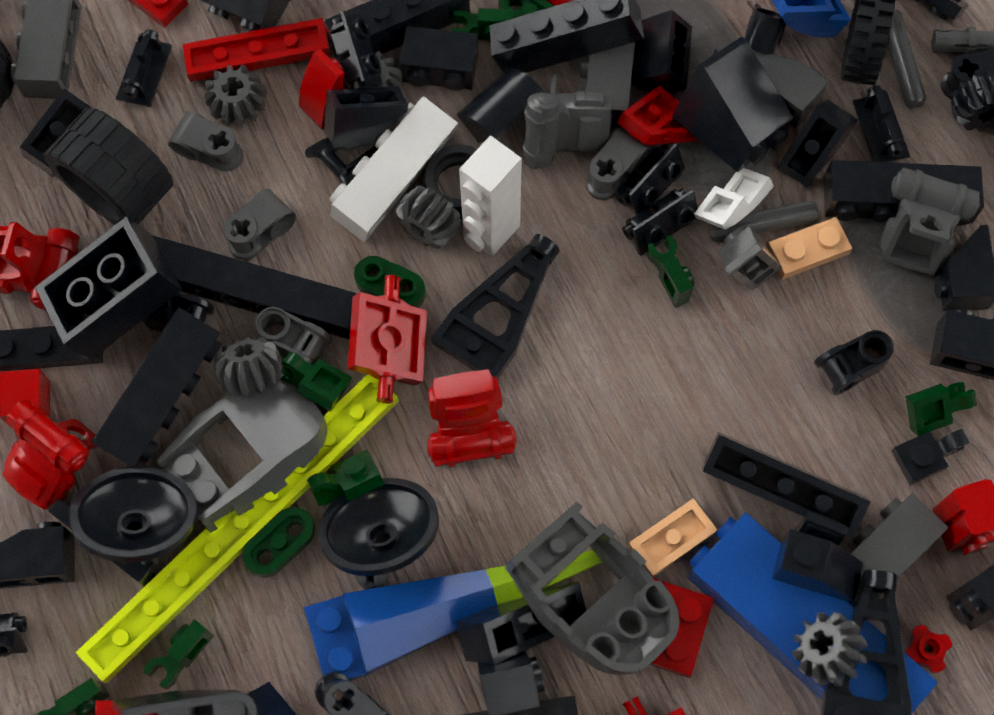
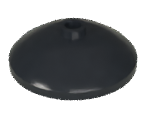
M151 467L120 468L97 476L80 489L70 507V526L77 542L91 554L115 562H142L171 552L187 539L196 522V501L191 489L180 478L169 472Z
M382 478L384 485L348 501L345 494L339 496L327 508L319 525L318 537L325 557L339 570L358 576L384 575L408 566L426 552L434 541L439 528L438 509L431 494L422 486L409 480Z

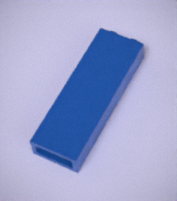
M746 512L737 521L730 517L716 532L715 535L720 540L710 550L704 545L690 560L689 564L694 568L687 578L705 595L713 597V602L822 700L825 686L814 682L812 677L802 674L798 668L800 662L794 659V655L791 653L801 646L795 642L793 635H804L806 629L804 628L803 621H810L812 624H815L817 612L825 613L829 617L834 612L840 613L846 617L847 621H850L854 607L846 601L772 579L781 543ZM866 620L862 625L860 633L868 644L863 650L883 654L886 651V636L871 622ZM904 652L912 714L938 682ZM869 662L857 664L854 668L857 678H851L849 682L850 693L854 697L877 701L884 700L887 696V684L882 667Z

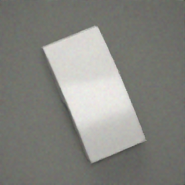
M743 168L734 174L724 189L714 186L694 215L699 220L726 230L746 217L773 188V183L770 177Z

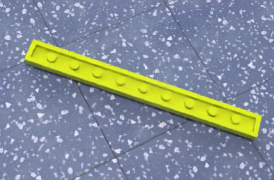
M367 374L331 411L324 415L327 424V435L323 447L305 468L297 467L285 479L288 484L275 495L270 491L252 503L254 505L252 509L240 516L233 510L214 522L218 529L212 533L207 528L204 529L75 653L102 682L107 684L243 553L246 544L280 512L289 508L310 488L307 481L309 477L317 473H326L332 465L399 402L398 396L393 392V403L390 404L377 402L378 380Z

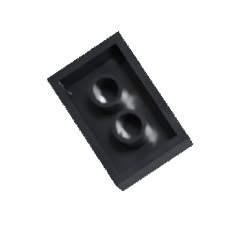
M128 217L123 218L35 287L63 344L91 360L182 291L153 236Z

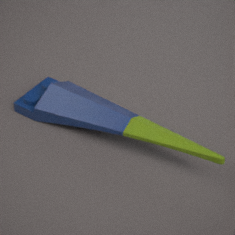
M594 551L583 552L542 590L602 563L601 559ZM506 566L344 593L343 596L304 607V612L322 676L329 672H340L352 681L368 676L456 632L455 621L485 608L522 598L523 595L505 568Z

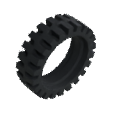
M855 0L846 39L841 80L866 85L876 84L886 52V44L889 39L896 0Z

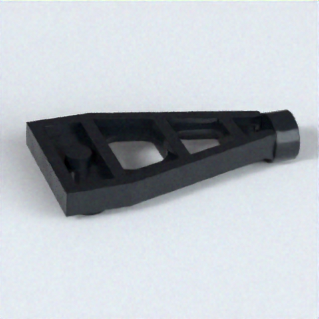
M535 234L528 245L452 308L432 336V344L474 371L489 369L491 375L497 377L498 380L517 353L548 267L560 252L558 246L549 238L541 234ZM514 273H519L530 280V285L520 301H516L500 291V287ZM490 302L499 303L509 309L511 313L505 332L499 336L492 334L474 322L475 314Z
M864 570L862 589L850 621L855 622L860 627V630L866 620L882 622L885 626L886 651L883 654L864 650L859 653L866 657L867 662L878 664L884 670L887 684L886 698L882 701L854 697L849 691L851 677L844 674L842 686H835L830 681L825 686L820 715H911L912 704L895 601L896 574L882 570ZM871 592L882 593L884 597L881 599L874 598Z

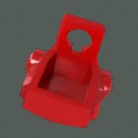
M10 222L9 226H0V293L11 294L13 291L30 293L29 301L35 307L47 311L35 287L78 254L79 235L65 228L49 229L46 236L33 234L17 222Z
M489 369L462 372L433 379V386L428 389V401L432 419L438 420V432L430 434L427 442V455L435 467L448 465L451 468L456 467L455 464L492 457L497 460L502 459L501 455L514 454L517 435L509 421H500L497 415V410L502 407V395L497 377L492 376Z
M29 400L20 401L10 410L6 419L7 425L14 430L19 441H16L11 447V451L4 463L5 468L2 476L19 495L44 510L50 509L58 498L63 502L67 498L76 481L74 473L79 471L86 463L89 450L98 447L92 443L96 434L77 419L56 423L46 415L45 410L41 407L35 406ZM71 430L78 432L81 435H83L86 440H80V438H78L76 435H70L68 431Z

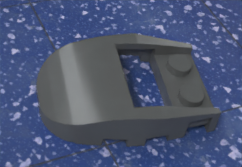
M278 380L275 387L265 388L263 394L253 393L247 398L244 394L239 396L228 394L198 413L156 460L164 471L177 476L191 489L196 501L197 516L211 533L218 529L214 524L218 519L233 510L240 516L254 507L252 503L270 491L275 495L288 484L285 479L297 467L305 468L323 447L327 435L325 418L313 401L297 393L298 387L296 385ZM228 418L263 461L230 489L197 447L204 441L201 437L217 422L220 425Z
M576 502L517 553L505 568L538 621L578 657L593 668L608 674L624 675L640 671L650 665L674 640L679 627L677 606L661 580L654 581L643 565L646 563V560L635 549L630 552L614 538L616 533L604 523L595 527L578 513L583 506ZM591 547L619 581L569 626L545 601L547 597L542 589L585 550Z

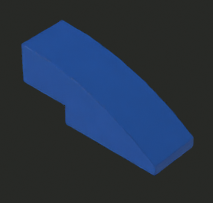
M772 0L785 23L793 30L804 35L834 38L851 21L840 0Z

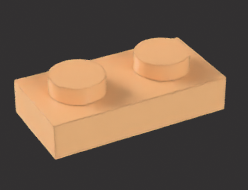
M837 217L768 242L767 248L782 266V269L778 271L782 280L847 256L853 249Z
M693 498L630 541L628 547L631 552L635 549L646 560L643 566L651 577H655L711 538L718 530Z

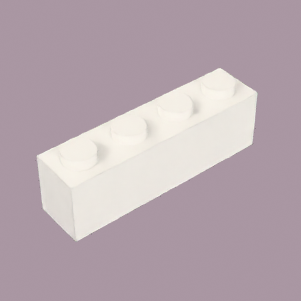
M424 96L416 105L411 102L408 104V111L398 119L401 123L393 132L387 129L375 144L378 150L371 158L364 156L352 172L355 175L348 186L341 183L329 199L332 202L329 216L364 243L424 172L431 157L440 151L454 135L458 122Z
M491 135L461 166L459 174L464 240L475 251L481 252L483 250L493 257L520 227L522 158Z

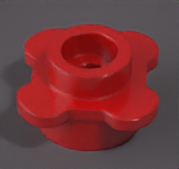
M925 625L916 626L912 630L913 639L905 653L919 666L928 667L932 673L943 671L945 669L944 657L946 651L952 648L951 638L947 634L938 635L930 632ZM926 645L932 647L931 653L926 652Z

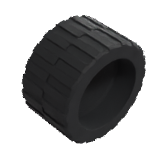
M85 108L44 152L45 161L56 176L84 203L115 225L125 217H128L138 225L173 187V178L159 157L132 131L96 108Z

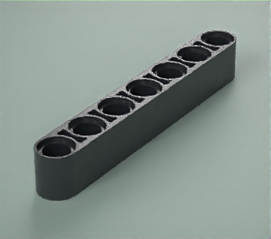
M153 236L180 284L181 292L257 314L268 307L281 308L303 321L311 322L321 327L331 335L350 339L352 298L357 293Z

